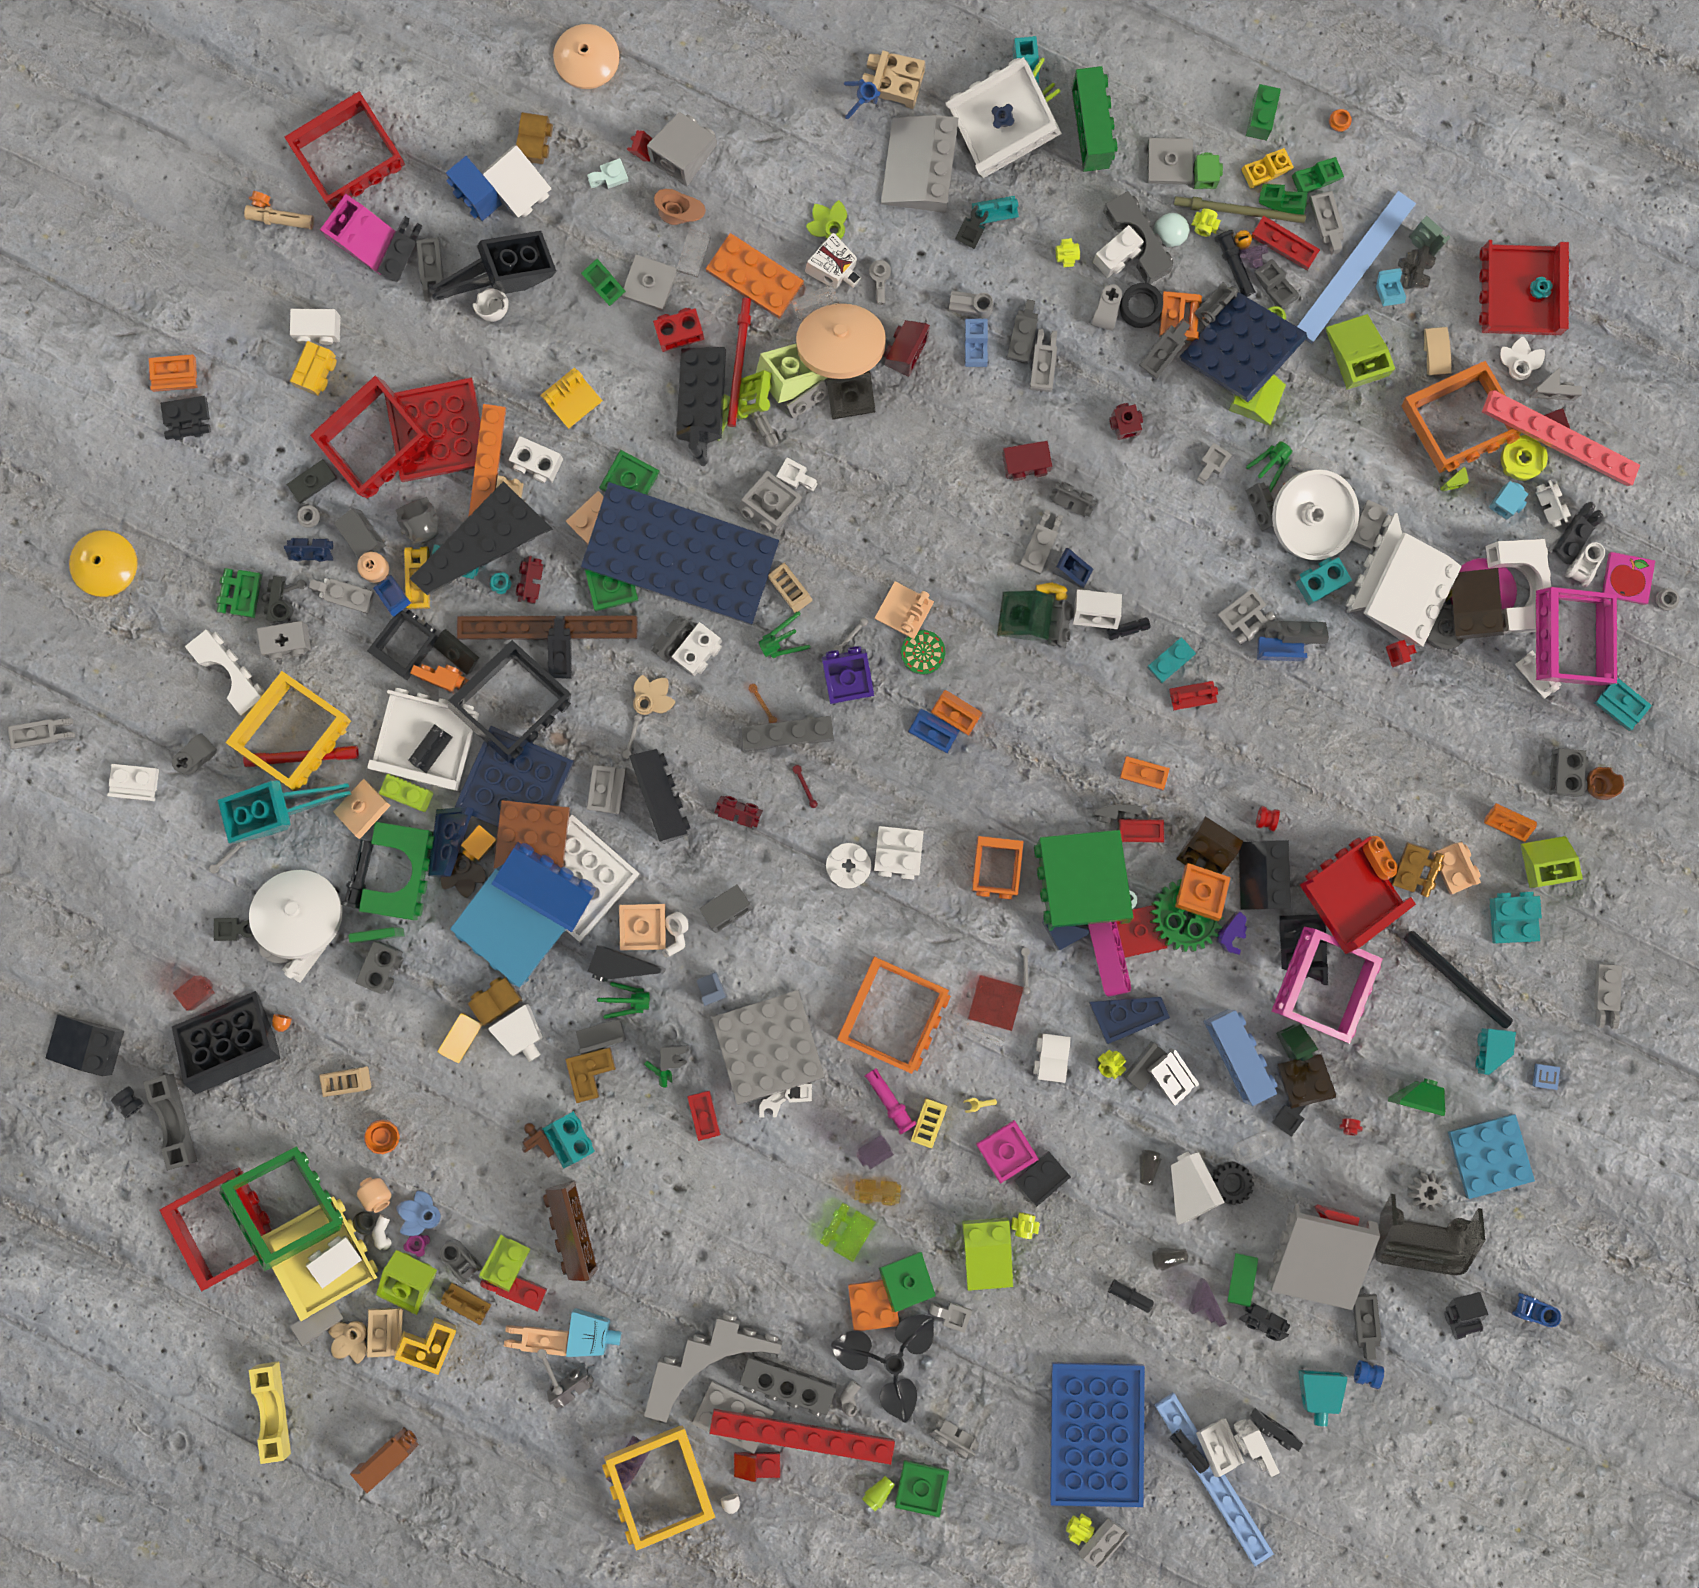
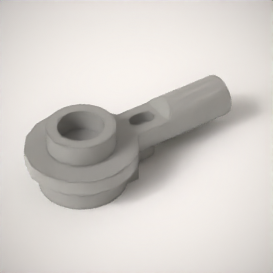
M883 260L873 262L869 268V275L874 280V283H876L877 305L885 304V283L891 274L889 264Z

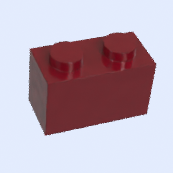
M1048 440L1003 448L1002 456L1007 479L1012 478L1013 481L1025 479L1028 475L1042 477L1046 476L1052 469Z

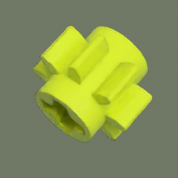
M1202 209L1201 213L1196 212L1191 225L1196 226L1194 231L1198 235L1209 237L1211 232L1216 234L1221 220L1217 219L1218 214L1215 211Z
M1072 238L1061 239L1060 245L1055 246L1057 263L1062 262L1063 268L1073 267L1075 260H1080L1079 244L1073 243Z
M1109 1049L1097 1059L1101 1063L1098 1066L1100 1073L1107 1078L1112 1077L1116 1079L1126 1071V1068L1123 1066L1126 1060L1118 1051L1112 1052Z
M1019 1212L1018 1218L1013 1217L1011 1228L1016 1230L1015 1236L1032 1239L1033 1233L1038 1234L1040 1223L1035 1221L1036 1216Z
M1081 1513L1079 1518L1072 1516L1067 1524L1066 1532L1070 1533L1068 1538L1078 1546L1081 1541L1087 1543L1094 1533L1095 1528L1091 1526L1092 1521L1089 1517Z

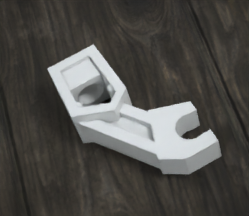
M812 1083L797 1086L800 1087L799 1098L794 1096L790 1098L788 1095L790 1094V1089L772 1094L766 1099L764 1098L759 1105V1117H765L764 1110L767 1108L772 1109L773 1117H777L781 1104L786 1100L789 1102L812 1101Z

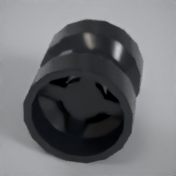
M130 1086L121 1090L111 1099L114 1106H121V1114L125 1119L136 1113L144 1105L140 1098L134 1096V1091Z

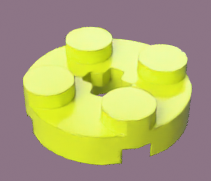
M1520 435L1516 442L1512 444L1506 443L1502 449L1500 460L1506 476L1526 481L1536 477L1543 471L1547 464L1548 454L1546 448L1542 447L1537 440L1527 435ZM1522 452L1525 453L1526 457H1529V460L1525 463L1519 460Z

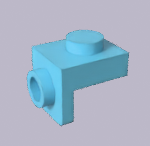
M1400 268L1379 272L1376 289L1383 306L1405 303L1406 295L1400 282L1402 275Z

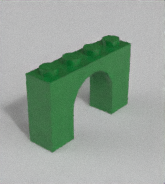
M375 822L371 844L403 851L411 861L412 875L408 884L397 892L386 893L363 889L359 908L360 912L416 921L418 916L421 917L423 912L421 898L422 894H425L427 890L425 876L426 872H429V853L433 847L435 837L432 831Z

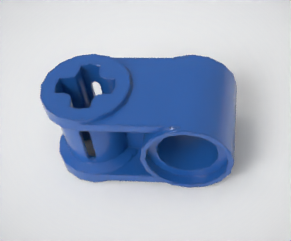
M1518 1293L1520 1298L1516 1311H1513L1512 1315L1547 1327L1559 1325L1562 1316L1557 1308L1534 1297ZM1547 1310H1551L1552 1317L1545 1321L1544 1313Z

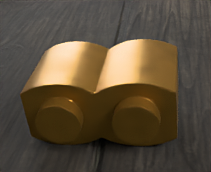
M521 113L516 145L530 163L543 164L544 159L549 157L550 147L546 143L548 137H552L553 124L550 123L548 116Z
M501 977L496 978L489 983L490 988L485 992L479 990L470 997L471 1001L468 1005L482 1026H487L523 1001L506 977L504 979Z

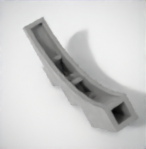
M723 1313V1316L718 1315L711 1341H707V1337L699 1334H694V1337L689 1336L682 1363L672 1356L660 1357L644 1417L667 1422L672 1406L681 1390L697 1373L709 1364L726 1356L743 1352L762 1351L780 1354L782 1341L778 1340L779 1337L773 1334L758 1335L756 1330L750 1328L739 1330L741 1320H737V1316L733 1314Z

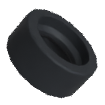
M1140 282L1130 286L1120 301L1122 318L1134 328L1151 326L1157 321L1163 310V298L1160 291L1149 283ZM1142 293L1152 298L1154 310L1148 317H1137L1130 312L1128 307L1129 300L1135 294Z

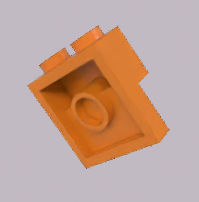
M424 664L421 667L413 665L410 672L417 678L454 694L469 681L462 676L463 672L447 664L445 668L438 665L436 670Z

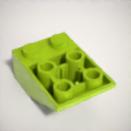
M1368 314L1325 328L1347 390L1389 377L1395 370L1389 349Z

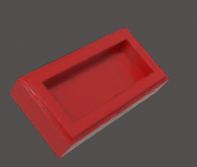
M1118 820V830L1121 832L1122 842L1164 843V820Z

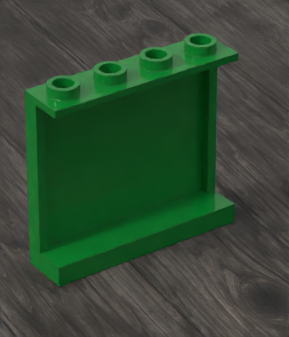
M1120 830L1039 838L1037 845H1034L1035 858H1039L1040 867H1037L1038 880H1042L1043 889H1040L1041 902H1045L1046 911H1043V920L1045 925L1048 924L1049 931H1052L1054 927L1120 921V924H1127L1132 921L1134 917Z

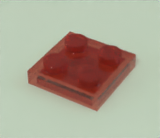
M979 975L968 1019L1012 1031L1024 987Z

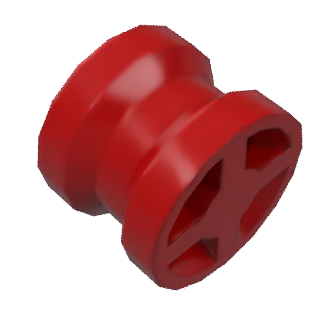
M1261 806L1257 814L1256 828L1266 827L1269 831L1274 832L1279 822L1280 810H1268L1267 807Z

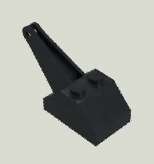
M542 231L480 240L477 245L480 259L431 286L429 290L433 294L432 298L434 301L487 286H492V288L505 294L525 291L553 277L556 273V268Z

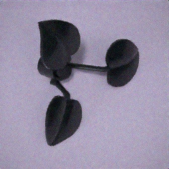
M918 1314L903 1319L895 1330L896 1339L903 1343L900 1346L899 1353H890L885 1358L869 1353L872 1347L871 1340L867 1334L859 1330L846 1332L831 1344L836 1359L850 1370L864 1369L868 1364V1357H871L883 1363L885 1369L889 1373L894 1374V1383H887L883 1386L879 1399L881 1406L887 1413L904 1423L910 1419L915 1410L917 1389L910 1379L904 1378L898 1381L897 1378L904 1369L902 1356L904 1355L905 1347L912 1354H923L932 1345L934 1318L928 1315Z

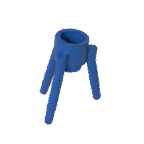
M863 79L844 82L845 86H859L857 90V98L859 100L847 113L846 119H849L863 103H869L873 100V103L877 104L878 96L881 93L877 91L876 86L872 82H865Z

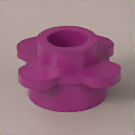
M421 1234L409 1236L403 1248L406 1252L421 1257L425 1254L424 1249L426 1245L430 1243V1237Z

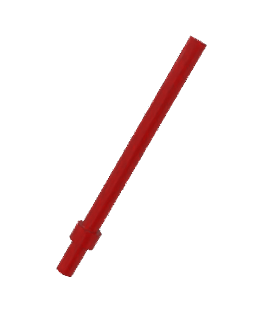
M742 298L741 314H738L737 324L739 325L727 420L728 427H736L747 330L751 324V316L749 315L750 298Z

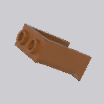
M403 1427L365 1463H359L350 1475L366 1493L370 1492L419 1445L417 1437L411 1430H406Z

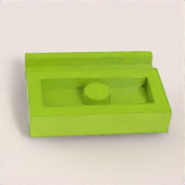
M500 1235L479 1274V1278L485 1279L489 1283L509 1292L530 1252V1248Z

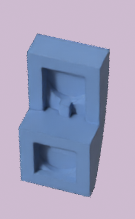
M965 319V367H987L988 319Z

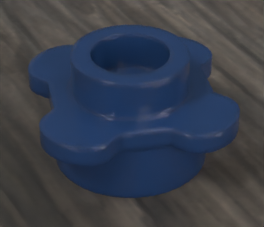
M1011 104L992 108L991 113L994 115L993 126L999 129L1000 127L1012 126L1014 124L1013 106Z

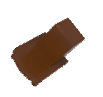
M527 1123L524 1126V1131L529 1135L522 1142L524 1145L522 1151L524 1153L537 1144L548 1158L555 1153L542 1126L537 1130L532 1123Z

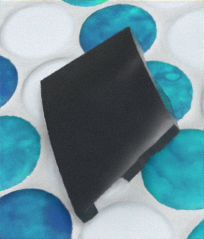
M1319 914L1279 916L1282 969L1288 970L1304 927L1326 933V924ZM1320 940L1306 978L1310 977L1320 981L1322 985H1328L1327 943Z

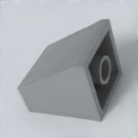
M679 112L649 142L647 148L652 164L685 186H688L717 146L715 133L706 126L704 128L701 127L692 116L688 114L685 116Z

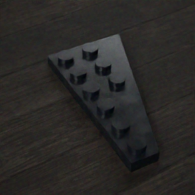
M503 481L409 579L426 595H429L452 583L455 579L471 573L474 569L494 561L526 542L534 540L535 537L553 530V528Z

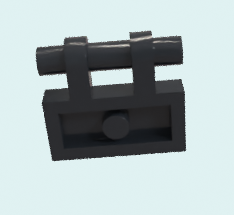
M205 396L160 403L163 424L165 426L173 425L172 430L164 431L166 440L174 439L178 441L183 440V437H202L203 434L211 433L210 425H202L201 422L210 419L208 402ZM193 423L192 427L182 428V424Z

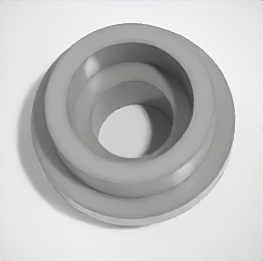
M306 505L299 509L297 520L303 527L312 528L318 524L320 514L315 507ZM312 514V519L307 521L306 515Z
M1671 588L1662 589L1656 595V604L1662 610H1672L1679 603L1678 593ZM1664 596L1669 598V603L1664 602Z

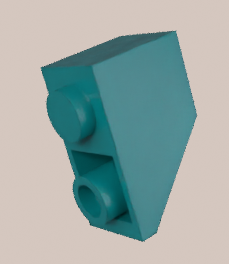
M1037 36L1014 38L1013 60L1024 57L1033 72L1039 62ZM1039 72L1037 73V75H1036V77H1035V79H1036L1038 85H1039Z
M1482 1028L1477 1040L1480 1052L1475 1062L1479 1074L1490 1075L1514 1055L1516 1032Z

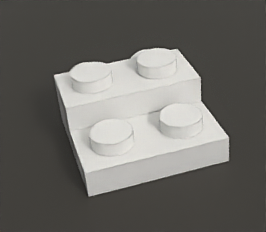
M879 826L874 871L878 872V876L892 877V873L901 874L902 879L914 880V876H919L924 831Z
M1246 1419L1236 1422L1234 1429L1237 1435H1234V1439L1239 1449L1242 1450L1244 1455L1248 1453L1263 1472L1267 1471L1271 1477L1279 1474L1280 1472L1256 1425L1251 1420L1247 1421Z

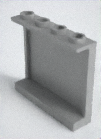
M1295 1204L1293 1212H1289L1287 1216V1229L1281 1233L1280 1249L1275 1250L1274 1266L1268 1270L1267 1281L1270 1282L1271 1292L1353 1310L1380 1238L1377 1222L1368 1220L1366 1228L1300 1213L1299 1204Z

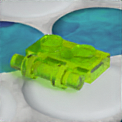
M842 1202L839 1209L834 1211V1218L830 1225L823 1230L822 1234L824 1235L820 1243L827 1247L831 1240L836 1241L837 1244L833 1251L853 1262L876 1221L858 1210L855 1211L852 1217L848 1216L847 1212L850 1206ZM841 1222H845L848 1225L842 1235L836 1233Z

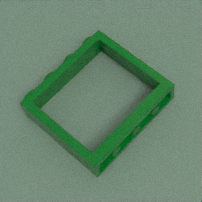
M297 1146L220 1185L219 1194L264 1272L340 1231L343 1217L338 1209L334 1210L330 1203L332 1202L330 1194L326 1189L323 1190L321 1188L318 1174L315 1170L311 1171L308 1166L309 1160L307 1155L303 1151L300 1152ZM293 1160L328 1218L329 1223L271 1254L235 1190Z

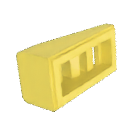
M925 1097L910 1141L933 1148L947 1105ZM931 1107L939 1110V1115L927 1111V1108ZM924 1116L935 1118L937 1121L933 1123L924 1120ZM922 1124L933 1127L934 1129L933 1132H931L920 1127ZM918 1133L931 1136L930 1141L918 1137Z

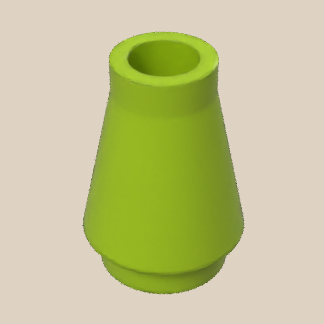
M884 1476L864 1492L865 1495L862 1500L876 1512L878 1508H882L895 1484Z

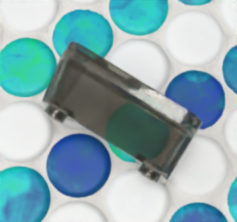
M1390 1194L1380 1214L1378 1227L1380 1238L1375 1253L1376 1260L1382 1264L1454 1276L1465 1274L1486 1241L1483 1209L1478 1208L1471 1221L1464 1218H1456L1447 1227L1405 1221L1404 1212L1396 1207V1195Z

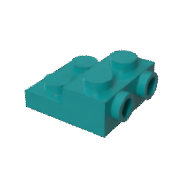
M1519 892L1520 897H1511V893H1497V898H1489L1493 944L1540 941L1539 919H1542L1540 896H1534V892Z

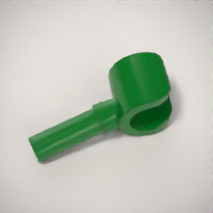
M649 1061L644 1063L647 1068L659 1077V1085L661 1087H667V1080L672 1083V1072L670 1070L661 1071Z

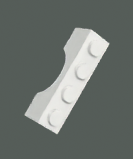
M205 630L188 643L185 648L198 664L205 667L222 665L227 669L232 681L227 699L241 716L246 717L265 693V690L258 683L254 684L251 681V673L244 666L240 667L236 662L238 657L230 649H225L222 645L224 643L222 637L217 632L212 633Z

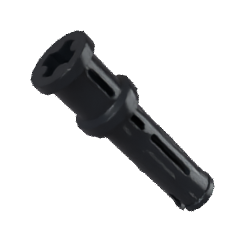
M1225 231L1214 239L1220 245L1223 252L1222 258L1228 262L1240 293L1249 297L1251 293L1254 294L1256 291L1240 257L1241 248L1236 245L1233 237L1234 231Z
M360 839L351 881L346 883L348 889L345 901L341 903L343 906L360 908L363 889L367 888L364 883L374 847L371 841Z

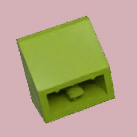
M1566 836L1520 844L1529 888L1583 879L1578 855Z

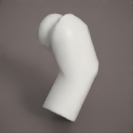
M380 1214L373 1228L372 1237L376 1248L388 1250L391 1246V1240L386 1237L384 1231L390 1218Z

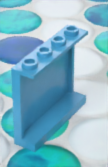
M501 865L494 870L450 930L455 933L459 940L466 942L472 947L475 954L485 958L493 969L505 975L511 984L520 988L528 982L529 976L567 929L493 886L491 883L503 866Z

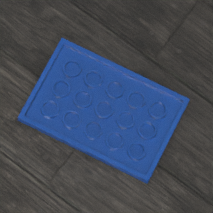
M1052 1362L1051 1506H1144V1364Z

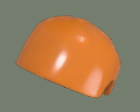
M385 1119L376 1120L371 1123L364 1135L367 1148L373 1153L383 1155L393 1151L400 1140L397 1126Z

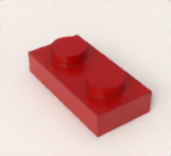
M710 1090L687 1096L698 1141L720 1136L721 1133Z

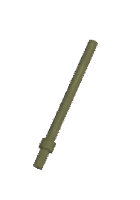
M1175 196L1173 203L1175 206L1190 207V210L1195 211L1211 209L1218 212L1261 218L1265 216L1269 219L1305 223L1306 214H1291L1277 210L1202 200L1201 197L1194 196L1192 198Z

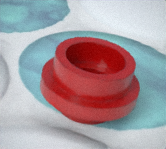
M1349 1118L1342 1119V1124H1339V1129L1343 1130V1134L1356 1136L1357 1132H1362L1363 1127L1360 1126L1361 1121Z

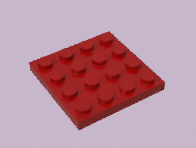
M472 377L395 392V395L432 438L424 451L418 452L411 458L412 461L407 466L399 469L400 481L402 483L475 468L481 417ZM385 396L395 454H397L417 436V433Z

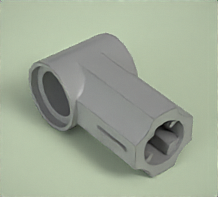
M951 292L949 312L976 315L981 319L987 318L992 314L993 299L988 293ZM981 302H986L989 307L980 309L977 305Z

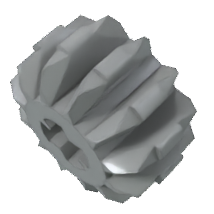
M1424 1172L1420 1173V1179L1416 1176L1412 1177L1415 1185L1408 1184V1188L1412 1189L1413 1192L1407 1195L1409 1198H1414L1412 1201L1413 1206L1419 1205L1421 1211H1425L1428 1208L1431 1212L1435 1211V1205L1440 1208L1443 1207L1440 1199H1448L1446 1195L1442 1194V1192L1448 1189L1446 1186H1441L1443 1183L1442 1178H1436L1434 1173H1430L1427 1176ZM1427 1188H1430L1431 1192H1428V1196L1424 1195Z

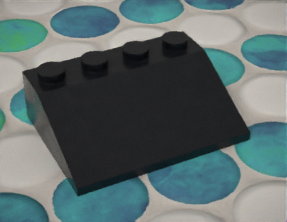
M256 991L172 1026L183 1084L195 1094H199L281 1059L275 1035Z

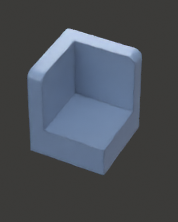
M718 972L697 980L704 1006L727 997Z

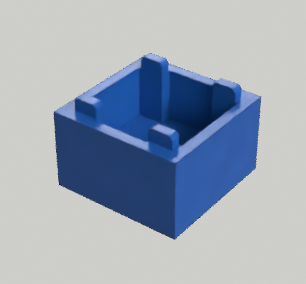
M467 156L446 172L448 176L446 181L454 188L453 195L457 199L461 197L465 204L472 209L470 214L474 219L479 217L483 221L502 205L495 188Z

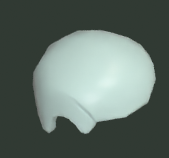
M1168 213L1161 216L1155 222L1153 228L1154 234L1157 233L1160 236L1162 243L1166 247L1180 246L1187 239L1190 231L1187 220L1177 213Z

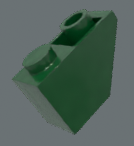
M1295 1023L1276 1033L1288 1058L1305 1061L1313 1057V1052L1318 1050L1302 1024Z

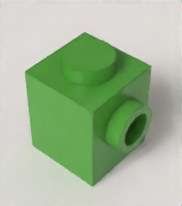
M1209 152L1197 155L1193 163L1194 189H1216L1220 177L1223 175V163H1219V155H1213Z

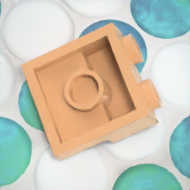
M599 491L566 520V523L587 545L604 498Z

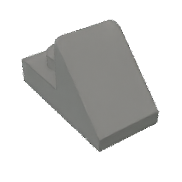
M1558 368L1530 393V398L1574 401L1582 395V386H1574L1572 382L1560 384L1561 369Z

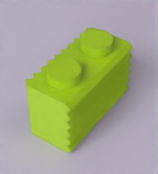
M392 774L386 775L379 791L380 795L422 812L427 811L433 797V791Z

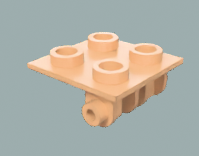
M895 581L874 619L915 639L934 601L928 598L930 595L927 592L917 593Z

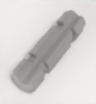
M757 411L751 413L762 437H765L764 441L767 447L771 448L777 445L778 439L773 434L766 416H763L764 412Z

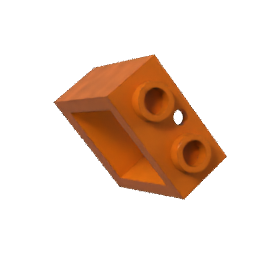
M983 836L977 837L971 891H976V896L990 897V893L999 894L1001 899L1012 900V895H1018L1024 841ZM982 847L1015 850L1011 889L978 885Z

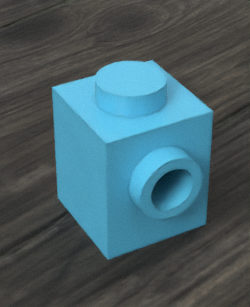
M1509 481L1501 488L1489 505V508L1507 520L1516 512L1520 513L1527 502L1524 500L1528 493L1524 491V487L1519 483Z

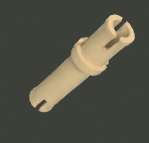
M246 205L244 217L246 220L261 221L266 225L273 223L312 230L314 227L313 215L278 211L268 206L266 208Z

